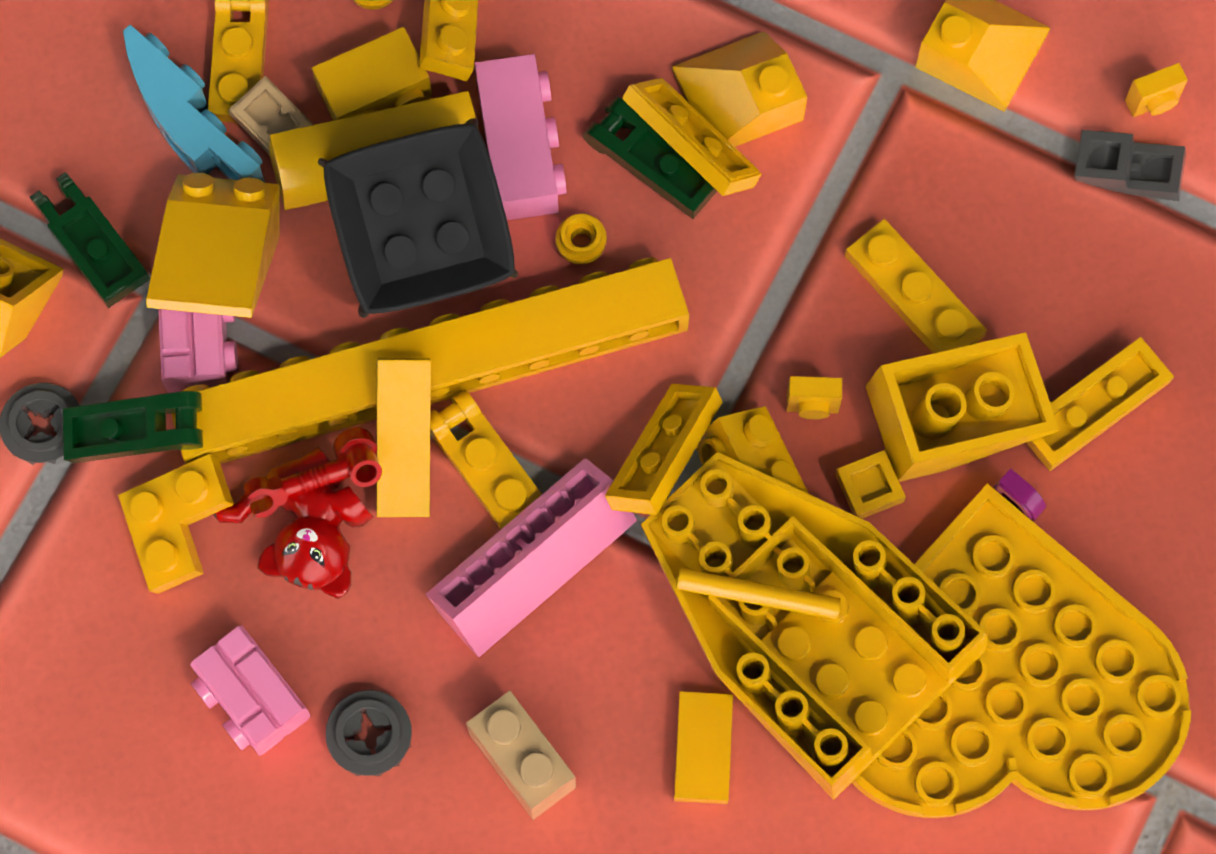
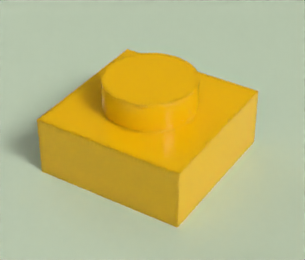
M1180 63L1133 80L1125 99L1133 118L1149 111L1153 116L1159 115L1178 104L1182 91L1188 81Z
M790 376L787 389V412H798V416L813 420L827 418L830 416V413L838 414L842 401L843 378Z
M885 450L836 469L835 476L853 515L861 519L905 501L906 496Z

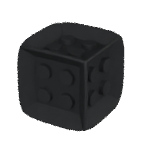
M469 119L465 124L439 127L379 142L339 155L329 161L324 158L318 160V164L324 168L328 202L346 269L360 303L358 308L360 317L365 318L369 314L387 313L421 306L491 286L510 276L513 278L518 276V272L515 270L513 246L506 214L489 153L477 128V119Z

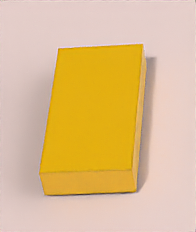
M680 691L674 801L728 804L733 694Z

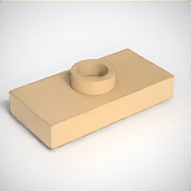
M266 76L228 111V114L268 155L270 134L313 125Z

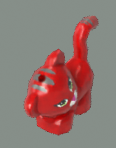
M318 446L315 450L297 460L288 461L273 468L265 478L279 477L282 479L299 474V472L303 473L305 470L308 471L314 467L318 468L319 465L323 466L331 461ZM344 480L332 484L329 483L327 486L323 485V487H318V489L314 488L312 491L309 490L307 493L304 492L301 495L288 499L285 505L280 507L294 513L297 520L290 521L280 529L275 543L267 546L259 557L257 569L266 576L283 577L287 582L309 590H321L329 596L340 599L351 587V571L348 567L350 545L341 533L339 526L344 521L352 528L363 527L373 516L349 486L337 492L335 491ZM245 492L237 503L212 515L220 523H242L252 513L250 504L265 498L267 495L262 494L249 499Z

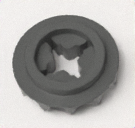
M51 383L28 385L14 393L4 405L0 415L1 438L13 456L25 460L31 465L45 462L55 464L58 458L64 456L63 408L80 405L75 397L61 386ZM31 412L34 416L38 415L43 419H46L51 414L55 415L50 422L56 436L53 437L51 434L47 435L44 432L31 436L35 427L28 413Z
M367 690L347 696L335 706L327 721L326 743L330 754L339 766L356 776L382 775L393 767L399 766L406 752L411 747L412 725L406 710L395 698L383 692ZM367 713L369 721H372L375 728H384V730L392 728V730L385 731L383 735L377 737L376 754L373 755L364 741H355L354 739L346 741V739L354 738L355 734L362 732V723L364 722L362 714Z

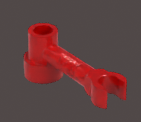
M349 428L340 433L334 441L333 451L337 460L282 479L279 477L269 479L256 477L246 482L243 487L249 499L262 494L267 495L265 498L250 504L254 517L263 518L270 516L278 507L285 505L288 499L350 477L353 483L360 487H368L375 484L382 475V468L377 459V444L373 435L364 428Z

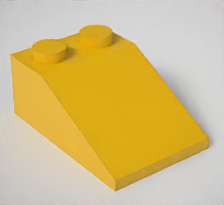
M205 173L178 174L166 203L146 298L147 308L252 318L280 238V184L264 183L257 178L232 180L213 178Z
M1026 332L881 365L865 386L888 458L899 482L947 471L1050 435L1059 430Z

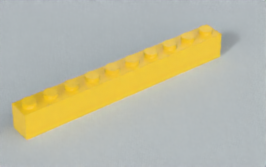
M654 257L644 258L632 263L628 270L609 275L605 271L591 273L581 278L579 284L559 289L555 285L545 286L533 291L529 295L530 298L512 303L505 299L492 301L483 305L480 308V312L462 317L459 314L442 315L432 320L430 326L410 331L409 328H397L382 334L380 340L360 345L358 342L343 343L332 348L330 354L310 359L307 356L290 358L282 362L280 368L261 374L256 370L244 371L232 376L229 379V383L209 388L208 385L188 387L182 391H193L202 394V411L197 412V428L203 430V447L181 450L182 457L187 464L207 454L217 456L220 464L376 420L377 358H430V404L450 399L464 389L468 393L686 332L688 331L689 312L672 259L668 258L658 261ZM172 413L171 416L176 429V413Z

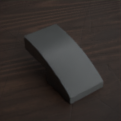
M1082 130L1075 180L1120 193L1179 201L1186 161V148L1184 146L1135 143L1133 134Z

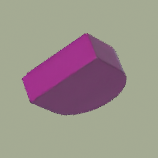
M1012 468L993 487L1033 522L1046 508V504L1040 494Z

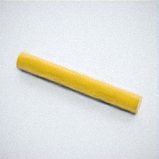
M685 568L679 569L676 589L834 620H837L840 609V598Z

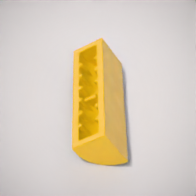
M469 91L270 134L269 156L277 184H280V195L284 210L328 201L324 168L318 164L320 158L329 161L339 155L372 144L439 127L465 124L469 119H476Z

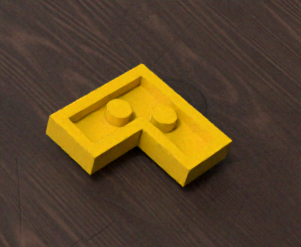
M207 454L118 495L150 592L159 594L204 574L188 525L234 505L217 456Z

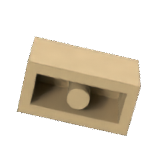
M508 691L466 722L470 737L532 820L576 788L574 774L511 691Z

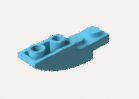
M131 25L124 29L123 35L127 56L142 98L156 126L179 158L194 173L209 174L217 167L229 179L257 178L265 183L260 165L263 163L260 156L244 141L236 145L224 134L227 129L212 112L207 110L208 105L202 90L205 87V83L201 77L187 64H183L179 68L168 58L170 55L168 49L152 33L148 32L143 36Z

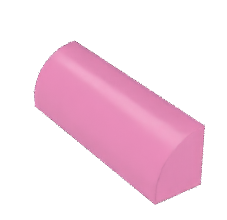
M584 458L426 593L431 603L448 625L478 657L484 654L638 521L633 512L611 509L605 494L614 480L588 459Z

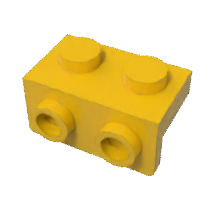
M766 406L718 417L708 426L696 447L703 465L716 452H719L808 493Z

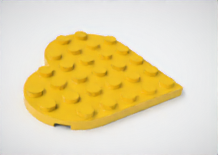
M987 483L915 563L927 577L987 632L986 651L906 728L852 784L868 798L883 807L905 815L922 818H943L967 813L993 800L1011 783L1035 799L1066 809L1098 810L1128 802L1156 784L1171 768L1184 746L1189 731L1192 711L1189 706V693L1186 682L1188 677L1185 667L1170 640L1150 619Z

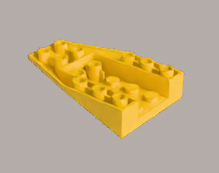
M716 452L665 501L658 515L651 514L641 523V527L715 674L833 800L986 651L987 632L870 522L719 452ZM685 568L840 598L839 614L837 620L678 590L676 589L679 569Z

